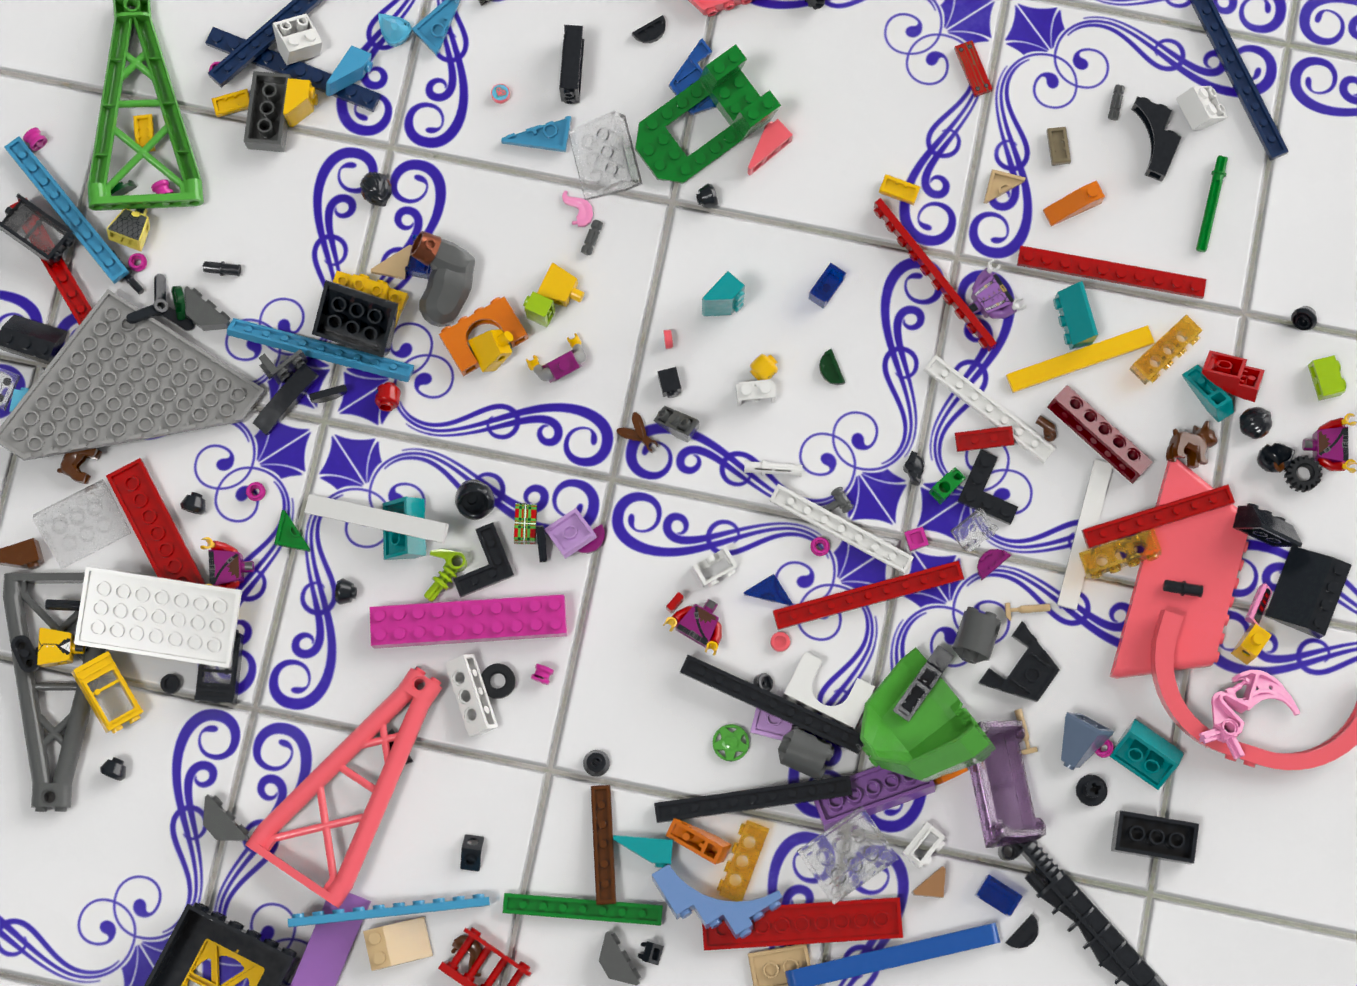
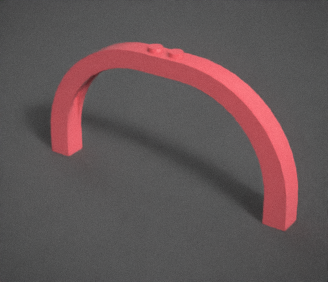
M1162 610L1159 613L1155 626L1150 654L1152 677L1158 697L1170 718L1186 735L1211 750L1225 754V759L1236 762L1226 743L1215 740L1203 744V742L1199 741V733L1210 729L1203 725L1186 706L1178 690L1174 673V650L1184 616ZM1357 701L1350 717L1340 730L1330 739L1316 747L1295 753H1274L1239 742L1245 756L1239 759L1244 760V765L1255 768V765L1281 770L1310 769L1334 761L1357 745Z

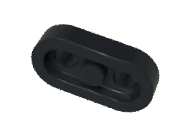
M24 635L16 636L11 642V648L20 668L26 673L37 671L40 667L37 665L38 655L31 640ZM21 643L26 644L24 649H19ZM29 660H33L34 664L31 667L27 666V662Z

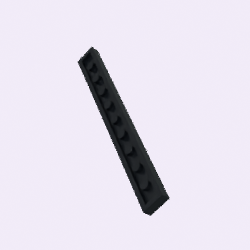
M687 655L680 670L681 674L859 755L863 746L860 740L861 733L693 656Z
M849 775L654 803L657 823L673 821V818L685 820L853 796Z

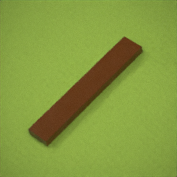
M591 786L596 905L616 904L611 786Z

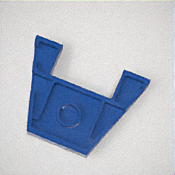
M703 38L699 40L669 84L670 89L676 96L699 80L703 70L698 63L712 53V50ZM708 96L688 112L690 115L716 108V106Z

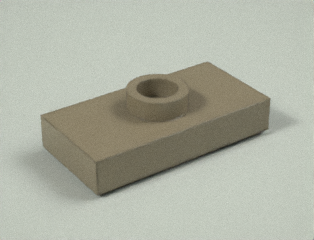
M1066 127L1047 128L1051 165L1070 164L1071 158Z

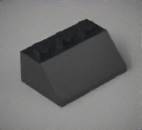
M13 315L0 330V349L49 365L62 348L68 332Z
M1247 503V506H1238L1233 524L1234 529L1272 547H1302V542L1293 525L1285 522L1284 518L1273 516L1270 511L1258 509L1259 506L1252 503Z

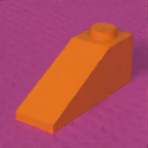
M1096 180L1043 209V212L1050 225L1054 226L1100 205L1105 196Z
M673 818L666 833L668 838L715 865L724 862L732 845L712 833L676 818Z

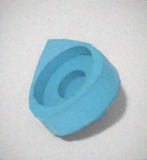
M378 13L381 33L388 45L397 47L410 37L412 27L408 21L400 17Z

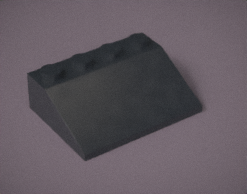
M325 280L312 335L383 358L389 354L392 345L398 303Z
M1291 547L1265 617L1320 639L1324 637L1352 565L1331 556L1298 547Z

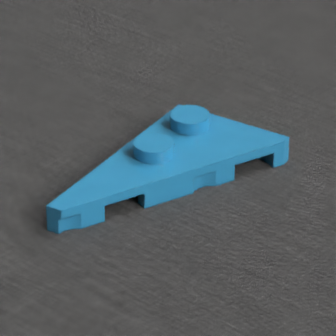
M444 0L412 28L417 37L436 56L441 49L461 0Z
M566 116L565 119L556 122L550 121L545 125L528 128L526 131L518 134H509L502 138L501 142L508 145L566 152L571 116Z

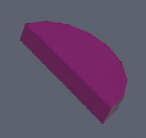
M602 524L593 529L597 538L579 549L578 552L590 554L602 546L605 538Z
M990 549L985 552L977 564V572L981 581L1011 555L1005 550Z

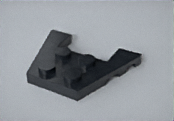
M1022 621L1011 637L1026 646L1027 650L1014 669L1004 679L988 668L978 683L1038 702L1060 669L1047 652L1043 650L1035 636L1031 634L1026 624Z

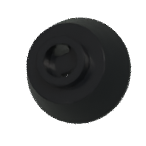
M708 183L698 190L699 194H696L698 205L702 204L703 208H715L718 205L713 185Z
M1309 306L1300 307L1292 313L1291 321L1300 330H1311L1317 324L1316 312Z
M191 492V495H186L180 503L181 509L194 514H204L206 512L205 499L202 498L203 495Z
M344 578L338 580L335 589V601L342 605L352 602V599H356L357 587H354L352 582Z
M601 750L588 752L583 760L585 771L594 777L604 775L610 766L609 757Z
M113 757L112 760L108 759L100 767V772L110 778L122 781L125 779L126 766L123 765V760Z

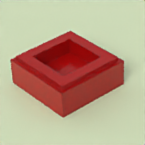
M678 592L668 603L666 610L672 614L683 602L684 596Z

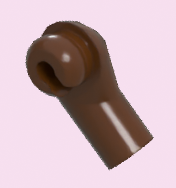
M1040 415L1035 423L1043 428L1046 441H1054L1056 438L1055 425Z

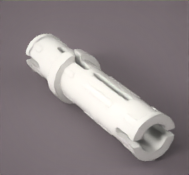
M763 460L762 462L745 461L744 473H760L762 476H765V474L802 477V465L766 463Z

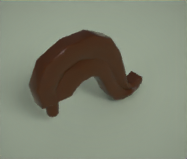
M461 935L454 939L452 944L454 948L451 950L452 954L459 950L468 936ZM476 940L467 951L470 955L468 971L482 950ZM477 972L475 977H480L481 973Z

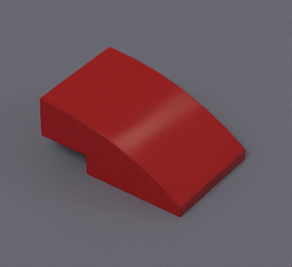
M1209 350L1202 374L1224 391L1244 400L1255 402L1265 370L1246 366L1247 359Z

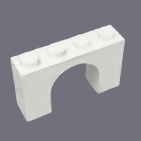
M804 652L783 696L795 704L799 703L806 709L817 712L830 720L854 730L862 715L865 703L870 698L875 686L857 678L848 698L843 703L836 706L824 705L815 698L812 692V681L822 660Z

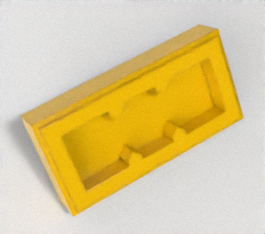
M248 89L211 98L217 118L248 109L250 95Z
M152 114L133 116L135 142L141 147L154 136ZM155 146L149 152L156 151Z
M885 174L879 193L914 205L920 186Z

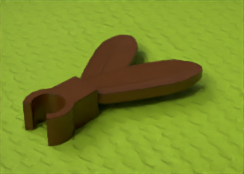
M634 412L632 414V422L635 430L623 427L618 428L617 433L625 439L642 442L647 447V450L653 453L649 445L655 444L658 447V444L646 435L641 416Z

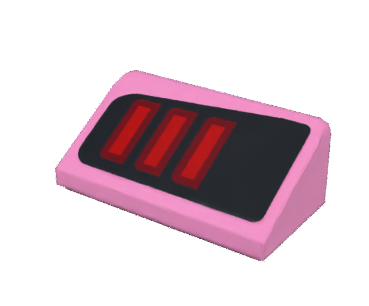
M1264 583L1258 587L1245 617V621L1251 624L1256 623L1259 625L1271 598L1272 590L1267 584Z

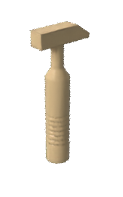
M1005 603V615L1009 621H1011V612L1033 613L1050 611V604L1023 605L1018 608H1010V603Z
M1022 709L1015 710L1021 738L1025 741L1027 748L1018 751V753L1026 755L1038 752L1037 747L1030 748L1028 741L1029 733Z

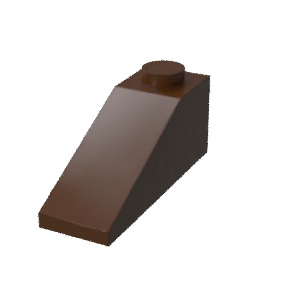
M34 538L0 548V565L33 570L40 567V564L45 563L39 541Z

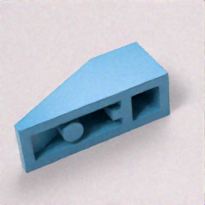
M351 45L326 82V95L331 96L361 80L367 72L369 73L373 66V62H371L372 54Z

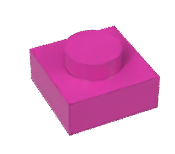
M923 526L904 532L910 551L929 545Z

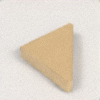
M992 169L984 203L987 204L1024 183L1026 177Z
M408 245L373 267L371 273L405 280L412 245Z

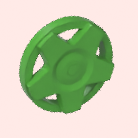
M729 724L722 726L716 731L713 737V749L721 759L730 762L737 761L744 757L748 751L749 738L741 727ZM727 728H735L736 730L730 732ZM720 733L721 740L716 742V738ZM743 735L745 736L746 744L741 741ZM718 751H725V757L721 755ZM736 752H743L741 755L734 758Z

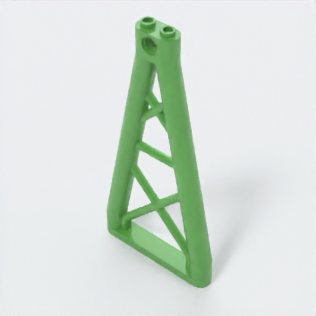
M113 0L114 24L87 185L89 209L103 211L200 206L204 203L202 179L152 22L150 0ZM134 6V7H136V8H135V9H129L128 7ZM132 24L135 25L142 47V52L136 58L128 52ZM127 60L130 64L125 68ZM144 60H146L147 67L142 64ZM137 68L152 80L157 99L120 101L123 81ZM160 107L165 125L141 147L116 127L119 108ZM167 133L182 180L148 153ZM116 135L137 154L107 183L114 136ZM142 158L180 187V193L111 196V190Z

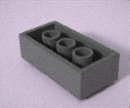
M253 71L244 134V143L247 149L285 152L288 123L283 115L287 80L288 78L292 79L290 74Z

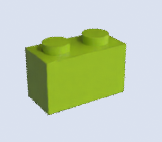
M532 292L531 296H527L523 306H525L527 319L548 327L555 313L553 300Z
M1335 355L1316 359L1308 364L1319 401L1341 396L1346 391V382L1341 377V366L1339 361L1336 360Z

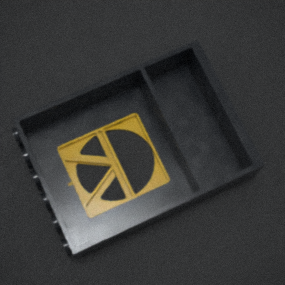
M187 903L144 985L187 986L189 980L201 986H235L245 978H248L249 986H287L300 958L296 956V951L284 947L281 949L278 947L280 943L270 938L262 939V934L252 929L246 931L243 929V924L232 920L227 921V916L217 911L209 912V907L202 903ZM228 956L241 963L244 970L220 985L219 957ZM207 959H211V981L194 973V970Z

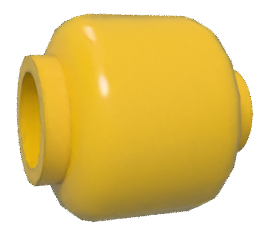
M760 354L750 364V373L757 380L771 379L778 372L776 366L778 362L772 355L767 357L765 354Z

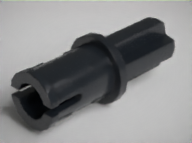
M205 261L203 263V272L220 274V276H240L241 265L227 264L224 261H221V263Z
M1165 580L1163 591L1178 593L1181 596L1190 595L1201 598L1203 586L1189 584L1186 581Z

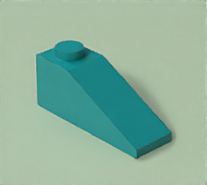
M1198 364L1182 374V377L1202 405L1218 423L1234 413L1232 398L1223 389L1208 380L1202 374V368Z
M613 835L614 841L648 862L654 863L655 867L663 868L668 864L671 865L673 840Z

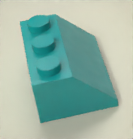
M727 271L702 298V315L725 316L739 312L744 306L745 285Z
M1083 281L1058 291L1055 299H1053L1054 307L1056 310H1059L1060 314L1058 317L1059 324L1065 331L1064 341L1066 345H1069L1070 350L1092 345L1098 336Z
M406 496L382 503L383 510L425 519V499ZM383 530L384 560L415 559L426 556V539Z
M1134 719L1115 745L1114 751L1109 757L1159 790L1179 766L1184 752Z

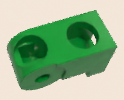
M954 467L931 488L929 494L941 505L962 484L966 477Z

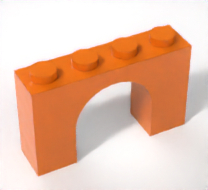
M505 297L493 299L490 305L485 308L480 307L476 309L474 314L469 317L464 316L460 318L457 324L452 327L447 326L443 328L439 334L440 339L463 376L479 368L478 361L468 347L469 334L475 327L482 324H492L503 332L509 331L513 335V341L509 343L512 348L528 339L525 329Z

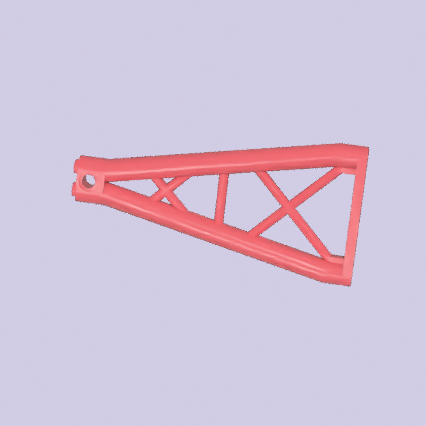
M418 667L415 669L410 668L399 686L257 826L245 844L337 908L341 906L354 886L427 712L443 689L440 686L441 682L434 677L427 678L424 676L426 673ZM420 683H425L424 688L418 690V685ZM411 701L398 733L388 735L386 725ZM380 732V737L374 738ZM389 742H394L390 750ZM382 744L385 764L376 785L346 766L362 749ZM339 772L372 792L364 813L329 821L324 787ZM317 795L321 823L278 833ZM359 822L337 873L330 829ZM323 831L330 877L325 886L321 887L271 853L270 850L278 841Z

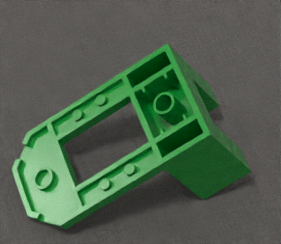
M736 44L707 64L699 80L639 122L635 151L657 180L673 181L680 184L685 183L769 122L780 108L781 104L770 90L760 96L741 71L747 58ZM709 96L730 126L687 157L666 127Z

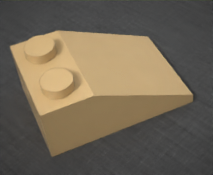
M424 917L363 931L372 971L433 956Z

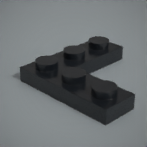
M980 449L957 502L1011 525L1018 506L983 491L998 457Z
M493 522L475 529L489 565L453 579L460 598L514 577Z

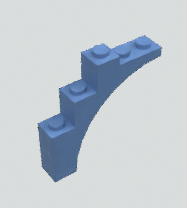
M669 864L652 874L653 882L676 919L680 917L684 919L692 914V910H695L706 929L710 927L712 929L716 928L722 923L721 920H724L735 939L739 937L743 939L750 935L753 929L751 921L760 920L768 910L774 911L778 909L783 901V896L779 890L768 896L751 901L732 902L718 900L703 895L689 887L677 876Z

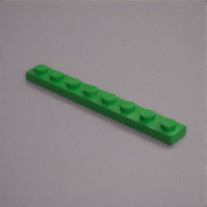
M504 893L502 913L661 926L663 905L616 902L613 905H596V900Z

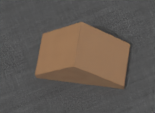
M943 866L940 867L911 893L915 896L944 898L946 869Z

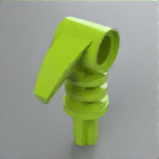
M447 549L430 551L431 556L445 559L446 563L442 567L444 571L438 572L440 574L439 577L434 576L432 578L435 582L424 594L427 600L433 602L443 589L447 591L449 589L447 586L448 582L452 583L451 579L457 577L456 573L466 569L467 560L462 553ZM461 558L463 562L460 566H454L453 560Z

